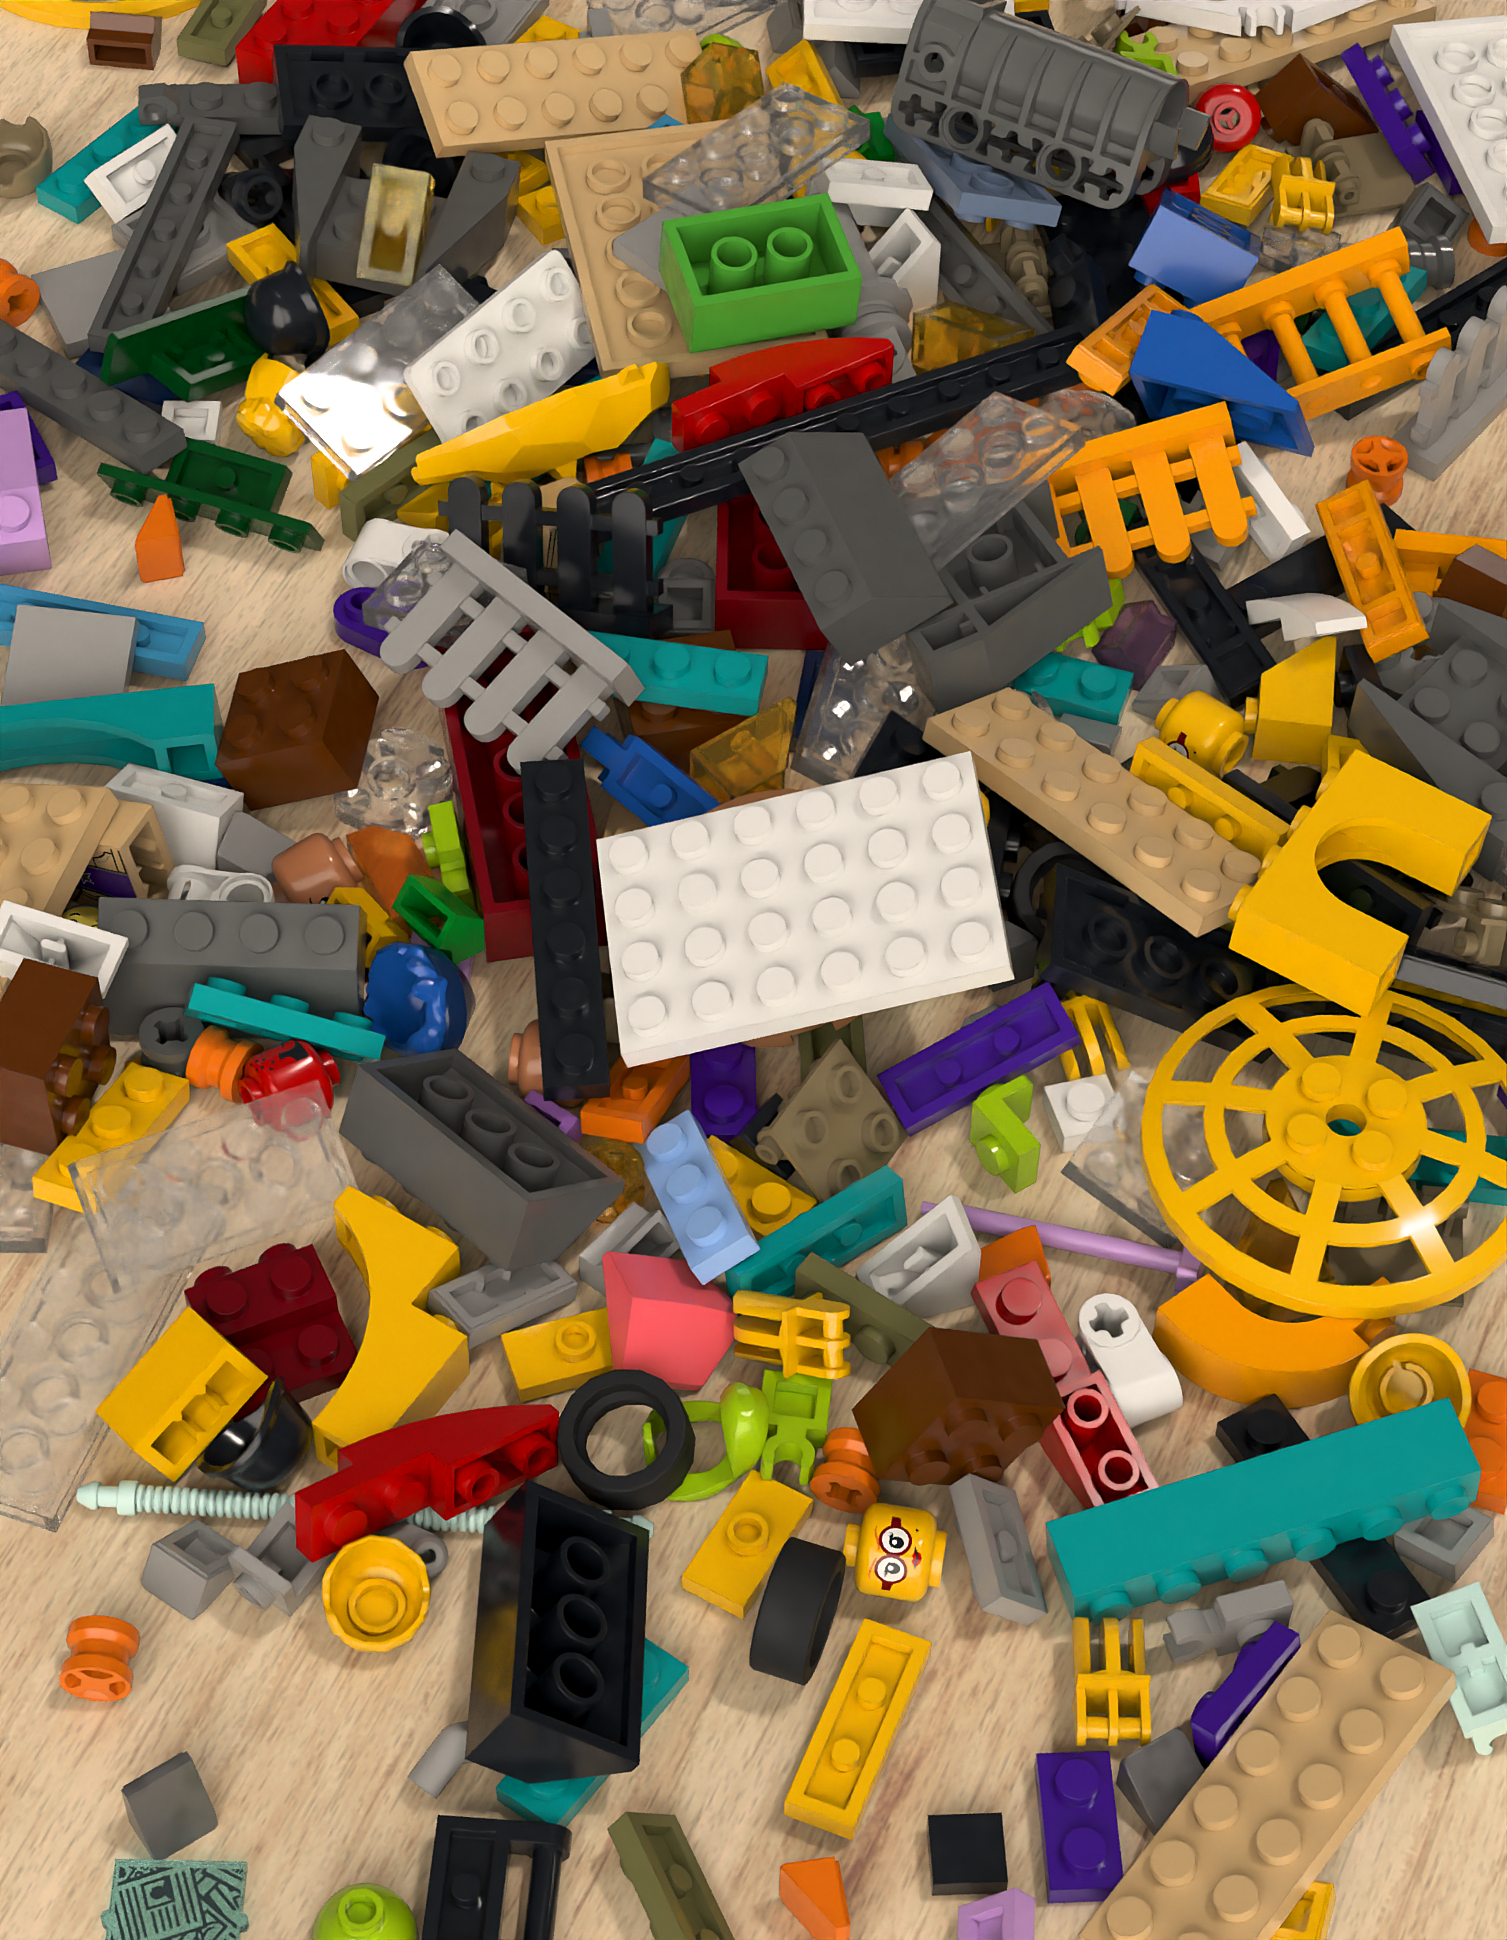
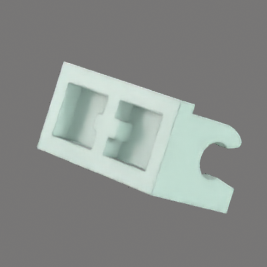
M1478 1581L1411 1606V1611L1432 1661L1455 1673L1457 1688L1449 1698V1702L1465 1739L1471 1738L1478 1754L1489 1755L1493 1751L1491 1741L1498 1736L1507 1734V1646Z

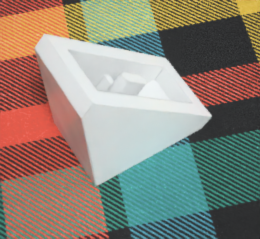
M906 208L868 254L879 277L894 279L898 286L907 288L913 301V308L910 313L937 303L941 244L916 213Z
M3 901L0 907L1 977H8L12 981L22 960L27 958L98 977L102 999L105 998L128 948L129 941L127 937L10 901Z
M950 1194L856 1270L859 1280L920 1318L975 1305L970 1293L974 1284L978 1283L981 1250L960 1198Z

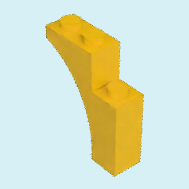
M350 1185L333 1203L337 1240L352 1258L363 1278L370 1298L369 1315L364 1338L355 1362L341 1386L311 1422L316 1459L338 1471V1449L371 1435L404 1424L434 1417L470 1374L467 1336L458 1331L456 1324L452 1320L440 1314L434 1315L427 1308L429 1290L461 1277L459 1246L455 1245L454 1241L442 1230L433 1226L423 1227L402 1215L387 1199L377 1195L370 1197Z

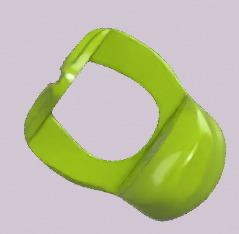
M734 1382L723 1390L720 1395V1402L702 1400L682 1402L691 1423L712 1421L722 1425L727 1450L722 1461L714 1468L700 1473H688L682 1485L666 1499L688 1502L709 1498L733 1484L757 1463L765 1447L769 1426L768 1400L765 1394L758 1388L748 1386L743 1382ZM654 1409L649 1413L642 1426L643 1449L647 1466L659 1457L656 1439L660 1433L666 1431L663 1419Z

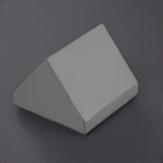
M825 41L817 49L840 97L859 98L860 78L854 77L843 44L844 41Z

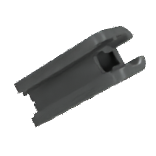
M923 0L911 28L891 103L893 121L903 132L1104 209L1120 207L1129 202L1135 194H1147L1162 186L1168 177L1172 161L1177 159L1178 145L1194 151L1198 149L1206 133L1211 115L1188 107L1190 89L1186 79L1004 12L1007 4L1005 0ZM933 53H938L937 59L931 62ZM919 96L922 97L921 107L929 110L934 117L924 116L914 121V111L907 107V102L917 99ZM956 129L975 135L976 138L972 142L965 141L959 137ZM987 141H991L992 143L987 144V149L984 148ZM1010 149L1020 153L1013 156V158L1009 157ZM1065 150L1068 151V156L1064 154ZM1089 159L1093 160L1092 165L1089 164ZM1036 160V166L1033 167L1032 164ZM1052 165L1074 174L1069 179L1061 178L1054 172ZM1146 166L1154 171L1153 176H1149L1140 182ZM1084 178L1090 179L1085 181L1084 186L1081 185V182L1084 180ZM1107 186L1118 190L1110 196L1106 194Z

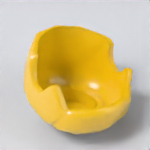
M367 1535L344 1545L326 1568L322 1579L323 1607L326 1621L332 1633L338 1635L343 1643L353 1649L365 1652L386 1653L411 1642L428 1618L431 1601V1588L427 1567L421 1556L401 1540L394 1537Z

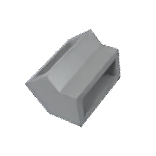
M632 1202L579 1255L580 1279L606 1297L602 1256L606 1252L612 1251L669 1258L680 1246L668 1220L660 1210L649 1213L635 1202Z

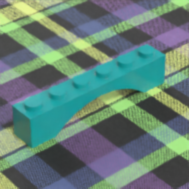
M214 683L0 706V772L38 764L84 763L110 766L122 770L129 763L197 781L224 778L215 766L224 727Z

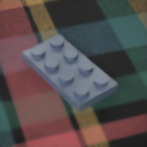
M888 113L883 134L898 149V154L901 157L907 159L911 164L918 165L928 183L935 189L934 193L951 206L955 216L973 223H983L986 217L1003 219L1006 224L1023 230H1033L1035 224L1056 227L1062 206L1042 185L909 135L897 127L893 121L892 114ZM956 129V133L965 141L972 142L976 138L975 135ZM987 141V143L984 145V148L987 149V144L992 142Z

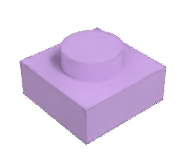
M1012 1888L959 1906L957 1940H1034L1035 1898L1017 1888Z

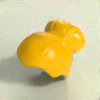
M264 353L251 368L245 391L246 399L239 404L235 417L237 424L242 428V432L246 436L251 437V441L259 449H265L272 456L288 457L291 453L299 451L305 441L302 433L309 431L321 420L329 405L330 398L322 388L306 379L299 372L280 361L268 359L267 356L269 354Z

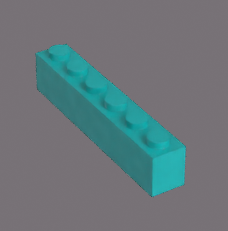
M1449 1397L1048 1521L1046 1522L1047 1555L1071 1619L1073 1620L1075 1617H1088L1089 1622L1093 1621L1094 1624L1100 1625L1102 1617L1117 1618L1120 1621L1131 1614L1133 1608L1159 1600L1165 1604L1185 1601L1196 1595L1201 1590V1587L1229 1579L1233 1583H1240L1252 1580L1262 1575L1270 1565L1296 1558L1298 1561L1307 1562L1319 1559L1333 1551L1337 1544L1364 1537L1366 1540L1373 1541L1386 1538L1400 1530L1404 1523L1431 1516L1433 1519L1441 1520L1453 1517L1467 1509L1471 1502L1476 1501L1482 1470Z

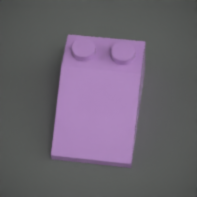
M27 407L0 411V576L52 569Z

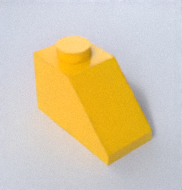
M1324 636L1261 674L1258 697H1246L1243 715L1244 733L1253 734L1251 759L1321 766V749L1332 728L1337 637Z

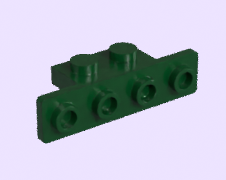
M251 285L111 333L107 338L104 348L100 380L107 386H113L150 373L187 403L246 382L254 363L266 353L251 339L245 325L244 303ZM269 354L267 358L272 360L273 355Z
M185 437L188 447L174 456L165 480L106 463H100L97 475L111 489L110 495L116 500L131 506L142 507L144 501L155 503L158 496L167 494L168 498H171L175 517L182 521L195 522L197 516L216 521L215 526L228 534L241 538H247L250 531L268 536L269 543L292 553H301L302 547L321 551L325 541L311 523L278 514L293 475L288 466Z

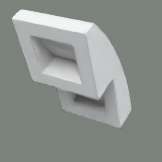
M1304 593L1246 601L1249 624L1281 621L1284 642L1368 628L1366 615L1344 600L1330 595Z

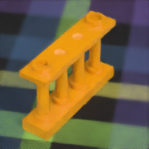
M1400 226L1187 310L1202 318L1204 322L1209 324L1246 357L1247 355L1241 340L1265 329L1273 330L1297 386L1285 391L1299 402L1305 421L1409 380H1424L1430 361L1441 347L1452 350L1451 336L1447 327L1427 335L1425 334L1400 280L1402 275L1410 273L1408 243ZM1372 287L1379 288L1404 344L1373 356L1347 301L1349 296ZM1319 308L1326 309L1351 364L1318 377L1294 323L1296 317Z

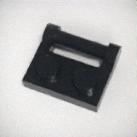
M438 1815L421 1940H501L511 1854L527 1855L532 1859L523 1940H553L561 1865L570 1856L571 1831L562 1825L554 1823Z

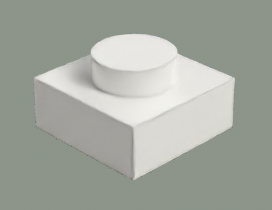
M164 400L161 416L183 428L185 437L219 446L223 422L221 401H191L187 403L185 401Z
M1106 1073L1044 1087L1042 1103L1062 1153L1125 1139L1127 1123Z

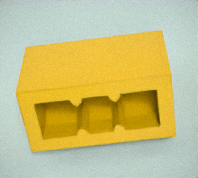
M188 1306L94 1411L133 1451L175 1483L264 1383L268 1376Z

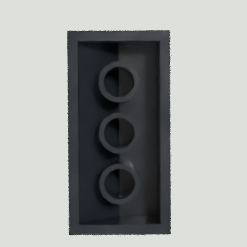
M528 1479L484 1525L465 1760L528 1784L632 1772L640 1764L650 1530Z

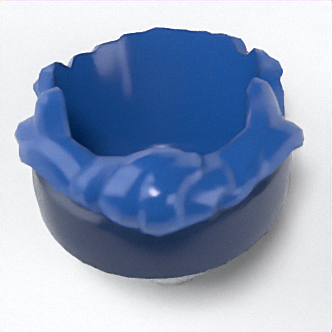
M395 942L378 950L368 973L367 996L362 1009L363 1015L369 1017L373 1022L370 1031L386 1035L383 1045L403 1055V1057L452 1048L458 1049L462 1044L476 1006L472 987L461 969L441 950L434 947Z

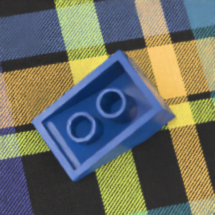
M1165 186L1130 257L1128 266L1137 270L1134 278L1143 285L1155 284L1163 291L1168 286L1186 296L1182 304L1191 309L1244 287L1259 260L1261 237Z
M1179 309L1172 310L1170 314L1151 310L1129 370V375L1150 419L1161 420L1226 401L1235 439L1308 457L1312 456L1315 446L1299 402L1196 314Z

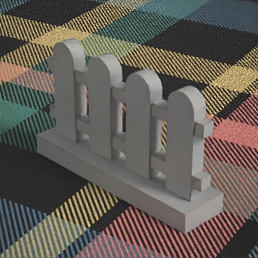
M1502 286L1494 295L1485 321L1472 316L1466 322L1458 337L1455 351L1441 347L1435 353L1428 366L1425 381L1420 385L1418 396L1421 397L1419 411L1392 437V439L1402 444L1408 453L1407 468L1433 482L1507 407V286Z
M457 529L440 546L452 563V566L444 575L435 569L425 580L431 589L407 616L400 621L393 615L383 626L389 635L380 647V657L392 672L397 674L408 673L421 661H424L431 669L423 678L422 691L434 706L439 708L450 707L464 694L474 702L465 713L464 724L476 740L491 742L497 739L506 729L517 736L508 748L507 759L519 775H521L520 762L568 759L562 749L592 716L600 722L607 716L611 710L604 702L611 694L629 707L645 689L625 660ZM483 592L492 599V602L486 608L476 601ZM465 614L473 620V623L442 655L434 646ZM525 626L536 633L529 642L518 635ZM507 647L516 656L486 689L483 688L476 680ZM568 660L579 667L572 676L561 669ZM548 682H551L559 689L558 692L528 724L518 715Z

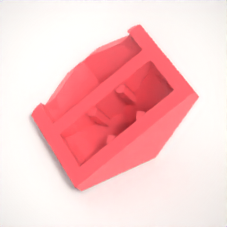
M612 1251L606 1252L602 1256L613 1370H642L663 1379L671 1389L698 1391L704 1386L735 1340L733 1321L737 1318V1313L733 1312L732 1299L712 1281L702 1285L691 1271L686 1260Z

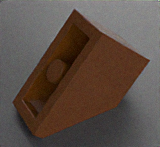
M1300 53L1254 95L1264 115L1260 125L1278 144L1287 140L1293 146L1301 145L1303 128L1312 119H1321L1328 122L1334 130L1333 140L1379 132L1360 99Z

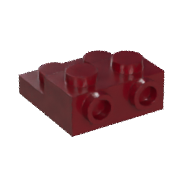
M290 1243L274 1245L261 1254L257 1264L232 1272L226 1266L210 1268L196 1278L193 1287L184 1290L186 1306L192 1308L268 1376L264 1383L232 1417L234 1422L251 1413L263 1403L269 1385L278 1374L285 1379L287 1390L299 1403L339 1388L355 1362L358 1354L357 1349L338 1311L336 1293L313 1244L296 1249Z

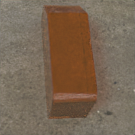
M374 825L347 834V850L365 878L360 881L364 889L406 933L408 939L411 938L412 930L406 925L405 919L391 907L409 874L435 878L411 835ZM437 916L429 919L438 928L444 923Z

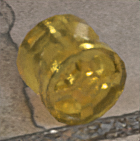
M608 1139L596 1142L585 1150L626 1181L622 1194L596 1221L611 1224L632 1202L643 1207L645 1198V1186L643 1184L644 1162L641 1154L635 1147L621 1140Z

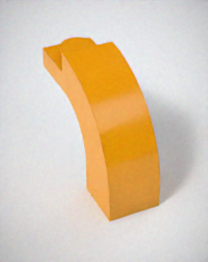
M1207 1273L1157 1307L1152 1339L1159 1351L1167 1357L1171 1365L1179 1373L1194 1384L1215 1395L1241 1404L1252 1405L1272 1394H1276L1286 1408H1301L1328 1402L1347 1394L1351 1374L1359 1360L1374 1345L1394 1336L1397 1325L1395 1324L1396 1316L1380 1319H1337L1323 1316L1319 1319L1299 1323L1270 1320L1246 1309ZM1383 1276L1370 1286L1390 1284V1282Z

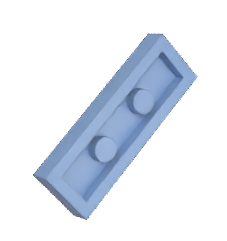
M689 1109L654 1129L644 1144L633 1143L691 1271L702 1285L760 1250L701 1125Z

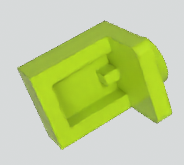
M1021 1075L1006 1084L997 1083L990 1086L979 1095L977 1100L973 1101L969 1141L975 1146L978 1158L987 1172L993 1176L999 1175L1014 1194L1036 1183L1041 1148L1040 1142L1023 1124L1030 1118L1034 1086L1026 1075Z

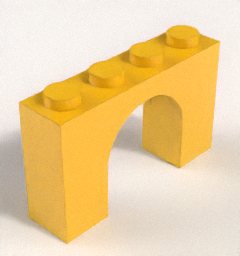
M1355 749L1340 770L1332 766L1327 771L1317 790L1315 797L1317 802L1312 808L1303 805L1299 809L1289 827L1286 844L1283 847L1274 844L1270 848L1260 866L1257 876L1259 880L1255 886L1252 887L1244 884L1237 893L1228 913V918L1235 922L1228 948L1350 1011L1368 1018L1396 978L1409 936L1336 898L1325 887L1317 871L1329 864L1347 859L1370 860L1395 868L1452 897L1479 858L1492 815Z

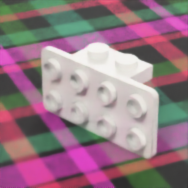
M557 250L542 253L405 367L403 374L405 382L442 443L461 436L500 416L555 395L554 391L595 357L581 302L579 283L563 255Z

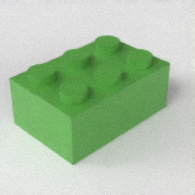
M828 193L662 221L658 269L690 354L856 324L862 275Z

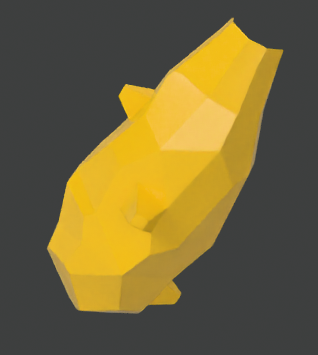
M655 361L643 366L632 364L616 375L569 388L500 416L461 436L416 456L417 466L411 469L413 479L420 486L453 481L465 474H475L483 480L510 484L522 478L532 479L545 472L556 480L565 477L576 479L577 459L594 452L618 448L642 423L667 403L670 393L668 363Z

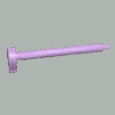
M923 1201L920 1213L925 1215L938 1204ZM963 1205L973 1231L1004 1237L1021 1228L1036 1225L1043 1246L1176 1274L1178 1278L1173 1296L1203 1277L1205 1265L1194 1257L1185 1246L1183 1252Z

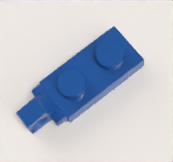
M593 726L579 745L605 766L598 776V779L602 782L600 787L649 827L702 815L723 804L651 744L637 736L629 734L625 741L621 743L611 734L604 733L596 726Z

